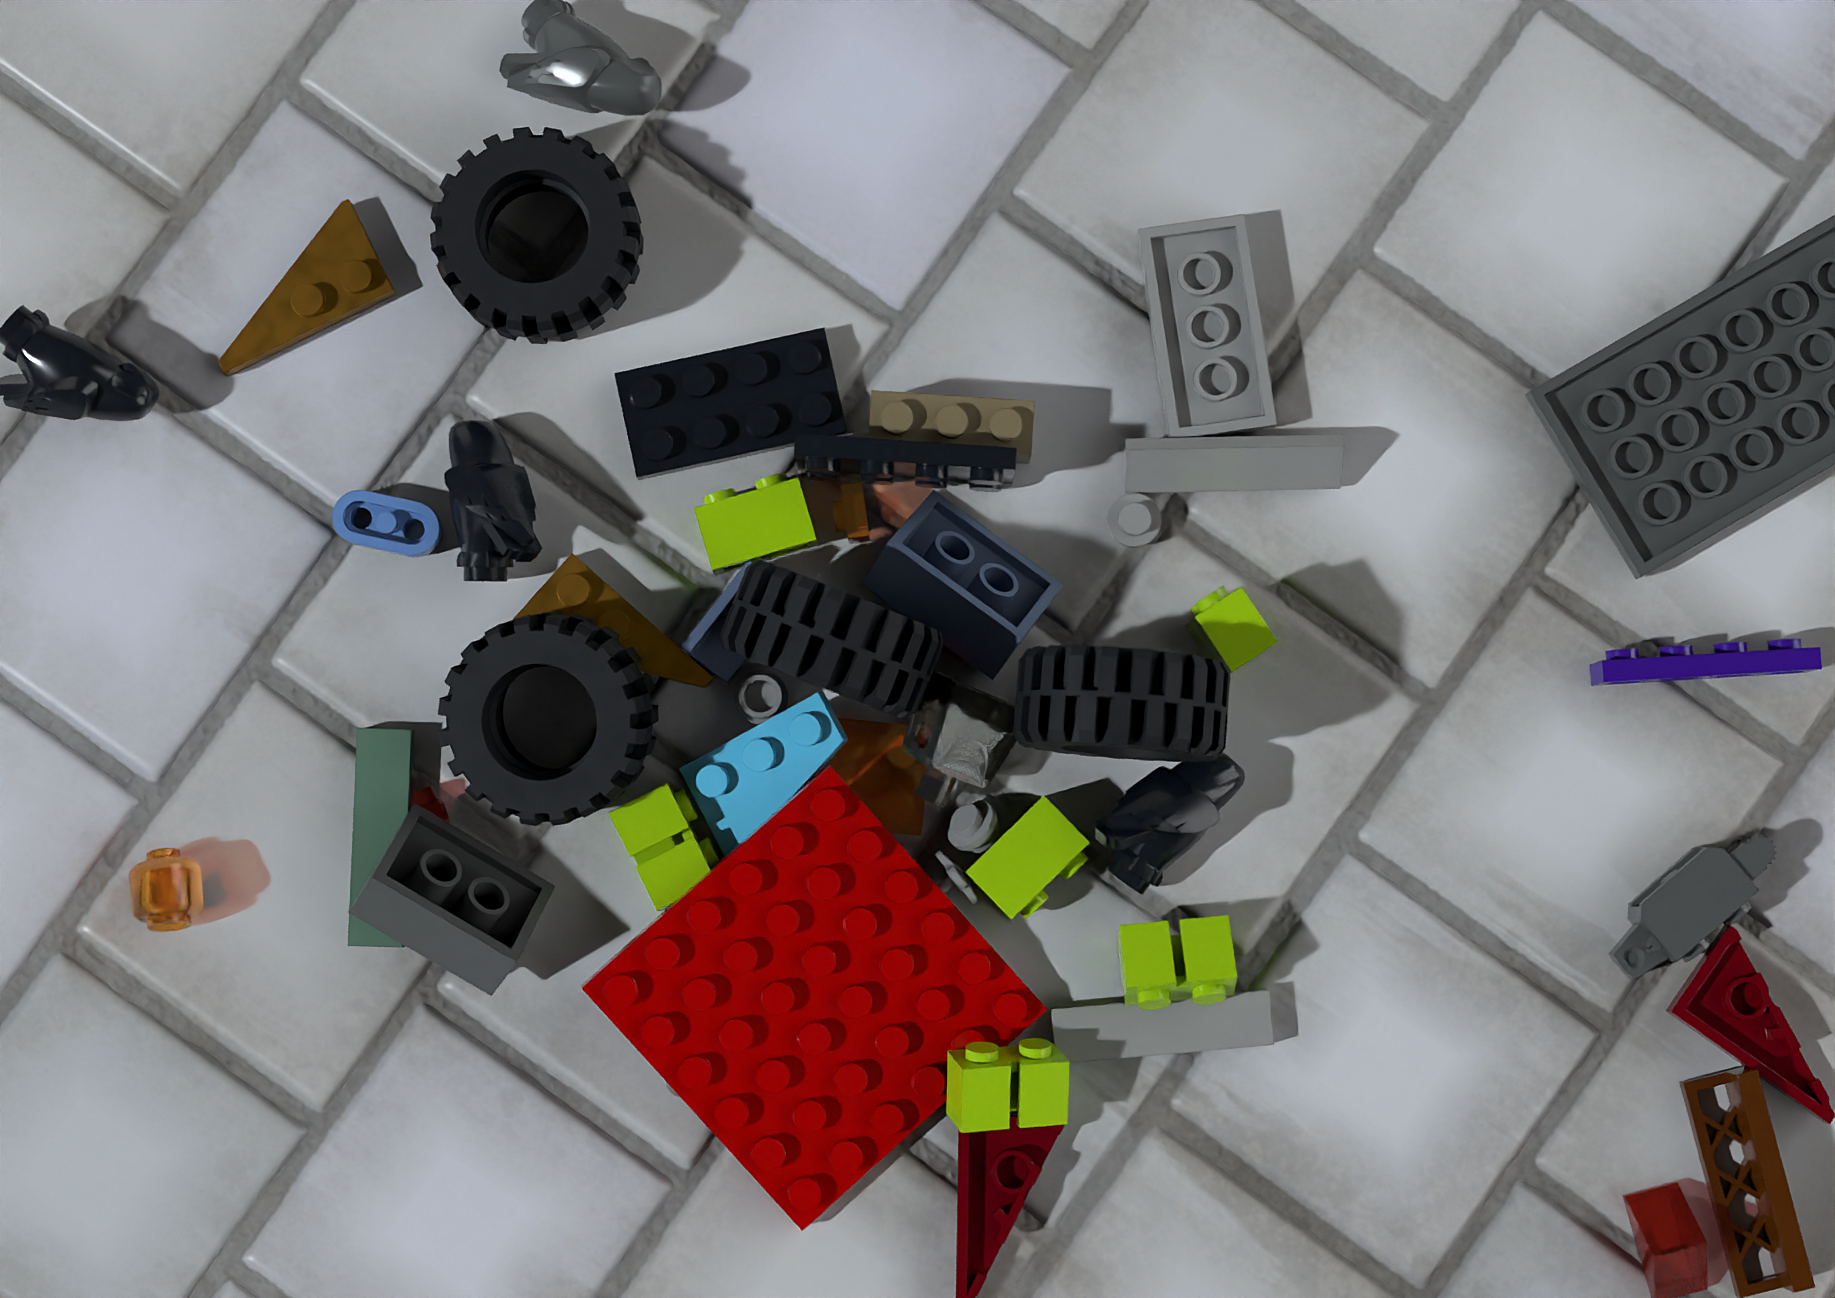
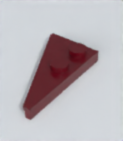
M1724 925L1672 1000L1666 1012L1744 1067L1758 1069L1761 1079L1822 1122L1831 1124L1835 1118V1113L1829 1104V1096L1820 1079L1814 1077L1799 1050L1801 1045L1780 1007L1773 1003L1769 995V987L1761 972H1756L1739 941L1742 939L1740 934L1734 927H1726Z
M1010 1115L1009 1129L961 1133L958 1129L955 1298H975L978 1296L1002 1244L1004 1245L1024 1206V1201L1042 1171V1166L1065 1125L1019 1128L1017 1125V1115Z

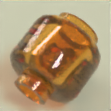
M161 848L147 852V860L136 864L129 872L131 911L134 918L147 924V929L152 932H172L190 927L192 925L191 919L197 917L204 909L202 877L199 864L192 859L180 857V850L175 848Z

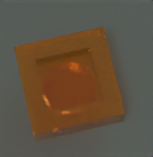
M862 482L840 485L842 499L832 500L836 532L847 531L849 545L870 542Z

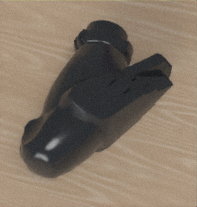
M22 305L10 315L0 328V343L5 346L2 354L10 361L16 362L23 373L0 378V396H4L5 406L38 415L69 420L90 417L98 420L133 421L148 415L159 398V387L156 382L136 364L131 362L121 364L114 356L98 345L78 335L50 325L47 315L39 309L31 312Z
M482 420L457 422L451 427L448 439L452 468L448 469L444 474L445 485L449 490L452 518L461 549L456 560L457 567H464L463 581L507 582V567H513L514 560L516 562H532L543 549L533 531V522L536 521V503L525 467L514 464L512 453L503 435L493 423Z
M1222 752L1219 758L1214 761H1182L1172 769L1160 766L1125 791L1126 794L1117 801L1118 806L1109 815L1096 820L1094 823L1095 839L1106 848L1111 847L1113 849L1110 855L1115 859L1109 866L1108 871L1142 895L1150 884L1158 887L1163 879V871L1189 851L1203 837L1206 831L1220 820L1218 811L1243 785L1245 780L1244 770L1227 754Z

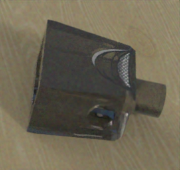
M933 670L919 708L910 717L902 744L903 753L927 766L915 794L933 804L945 807L957 779L979 788L989 786L1017 742L1013 733L1015 705Z

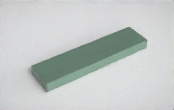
M357 728L349 910L411 809L414 730ZM349 913L348 946L406 947Z

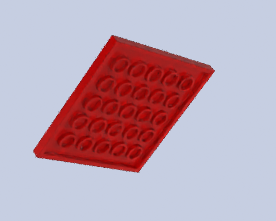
M829 764L581 985V989L802 1231L947 1101L948 1050L965 1049V1046L972 1042H990L998 1047L1008 1046L1048 1010Z

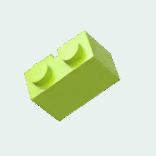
M786 473L775 474L757 480L755 482L757 489L736 495L734 488H729L703 497L705 505L695 507L694 511L709 563L715 576L741 569L748 560L753 563L757 559L761 560L760 557L770 554L771 558L775 559L818 546L798 477L788 480Z
M1221 586L1198 601L1191 608L1195 617L1185 625L1206 659H1215L1222 662L1229 674L1278 643V640L1242 586L1228 594L1224 586Z
M666 783L608 813L629 856H634L638 864L635 868L657 911H662L671 906L721 861L709 838L699 841L690 823L697 819L698 815L684 789L675 793L672 785Z
M1043 795L965 871V874L1009 919L1012 920L1018 913L1027 919L1049 898L1043 888L1055 876L1059 875L1066 881L1088 860V857L1082 850L1090 842Z
M1229 915L1179 919L1180 934L1170 935L1168 921L1119 925L1117 945L1125 1006L1138 1004V1008L1142 1010H1158L1168 1007L1171 1001L1193 999V1002L1198 1005H1211L1224 1001L1226 996L1234 995L1237 971Z
M1026 1038L1020 1040L1019 1045L998 1047L990 1042H972L967 1044L965 1049L948 1050L946 1113L961 1133L1009 1129L1010 1112H1017V1125L1019 1128L1068 1124L1070 1061L1054 1043L1042 1038Z

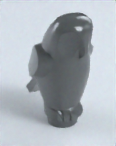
M535 0L526 8L522 15L521 24L525 28L523 31L524 41L533 50H536L537 53H506L503 59L501 58L499 71L504 79H508L507 88L552 104L586 113H600L604 111L625 116L645 115L656 107L662 94L661 78L646 59L642 57L631 59L609 36L576 18L572 5L563 0Z

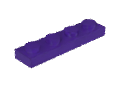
M1799 638L1767 641L1768 650L1748 652L1747 642L1714 644V654L1693 655V645L1659 648L1660 657L1639 658V649L1637 648L1605 651L1606 660L1590 664L1591 686L1807 673L1822 669L1820 647L1802 648L1801 639Z

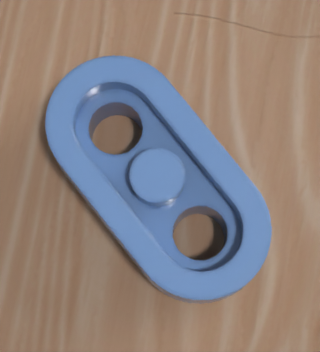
M354 490L344 494L336 502L332 513L333 526L338 535L349 543L361 547L417 558L430 554L436 549L442 538L443 529L439 516L427 505L412 500L365 490ZM360 511H370L372 515L370 525L364 529H358L354 522L355 516ZM416 521L422 522L425 528L423 536L418 540H410L407 536L408 526Z

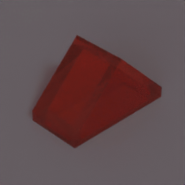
M1673 1181L1622 1195L1651 1298H1678L1707 1290V1241L1678 1182Z

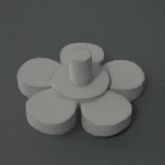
M942 851L935 854L936 857L943 864L944 870L949 875V877L937 885L942 892L946 893L956 885L973 904L979 901L970 885V879L958 863L953 862Z

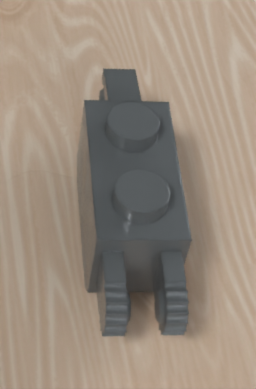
M1763 835L1742 836V839H1737V843H1732L1725 850L1724 848L1693 847L1628 903L1627 919L1631 922L1632 926L1608 953L1610 958L1629 979H1636L1663 961L1677 962L1682 958L1684 962H1689L1697 957L1711 943L1706 936L1721 923L1726 927L1736 923L1752 908L1748 900L1760 891L1752 881L1767 869V864H1772V860L1776 859L1775 854L1777 852L1775 848L1777 846L1773 845V840L1770 841L1769 837H1763Z

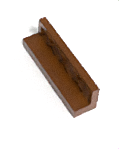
M1740 1066L1680 1081L1681 1091L1735 1295L1739 1298H1744L1779 1288H1785L1793 1293L1815 1288L1758 1069ZM1725 1084L1730 1105L1720 1123H1717L1702 1113L1697 1091ZM1733 1119L1738 1135L1728 1129ZM1706 1124L1715 1129L1710 1139ZM1724 1135L1739 1143L1744 1155V1159L1733 1177L1717 1168L1714 1158V1152ZM1747 1174H1749L1752 1188L1742 1183ZM1720 1177L1729 1182L1725 1192H1723ZM1738 1189L1754 1197L1758 1208V1213L1748 1230L1733 1223L1728 1211V1207ZM1762 1227L1766 1242L1757 1237ZM1734 1231L1744 1236L1739 1246L1737 1245ZM1754 1242L1769 1251L1775 1275L1747 1282L1742 1261Z

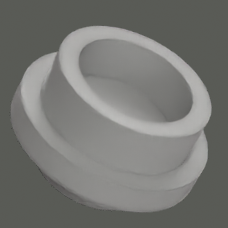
M1138 493L1123 495L1109 509L1107 515L1108 530L1111 536L1123 546L1131 548L1145 546L1156 537L1160 530V510L1156 503L1145 495Z
M765 670L753 671L746 674L738 682L734 691L735 707L745 720L754 724H761L785 711L788 704V691L784 682L776 674Z
M982 800L970 802L957 809L951 818L948 828L950 843L958 850L969 851L975 854L991 847L1000 833V822L997 819L995 809L989 803Z

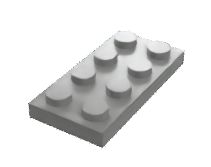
M1245 214L1139 228L1137 240L1167 438L1214 437L1275 428L1277 421Z

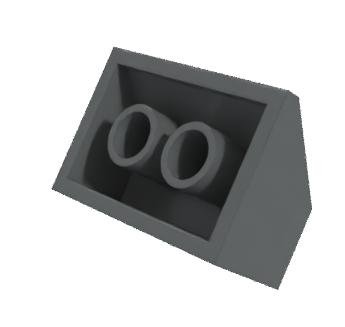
M414 803L370 873L348 913L492 996L518 962L555 885Z

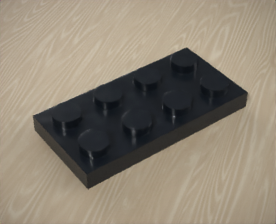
M824 327L614 373L638 480L793 447L795 445V433L830 436L848 435Z
M795 433L794 458L798 470L808 472L807 478L816 481H839L840 473L860 474L862 483L874 485H892L894 477L915 478V486L923 488H947L948 480L968 481L970 490L1000 492L1002 484H1012L1016 470L1017 448Z

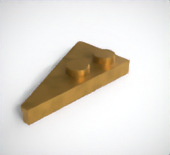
M349 199L338 205L218 360L225 375L229 377L397 294Z
M573 553L512 619L543 612H562L563 615L569 616L580 614L593 618L594 625L600 628L609 626L621 636L618 641L626 649L633 647L642 658L637 663L641 672L702 688L708 687L714 680L708 672Z

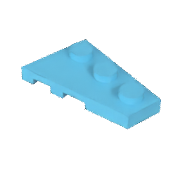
M821 691L679 768L723 854L726 856L812 780L849 739L826 695Z

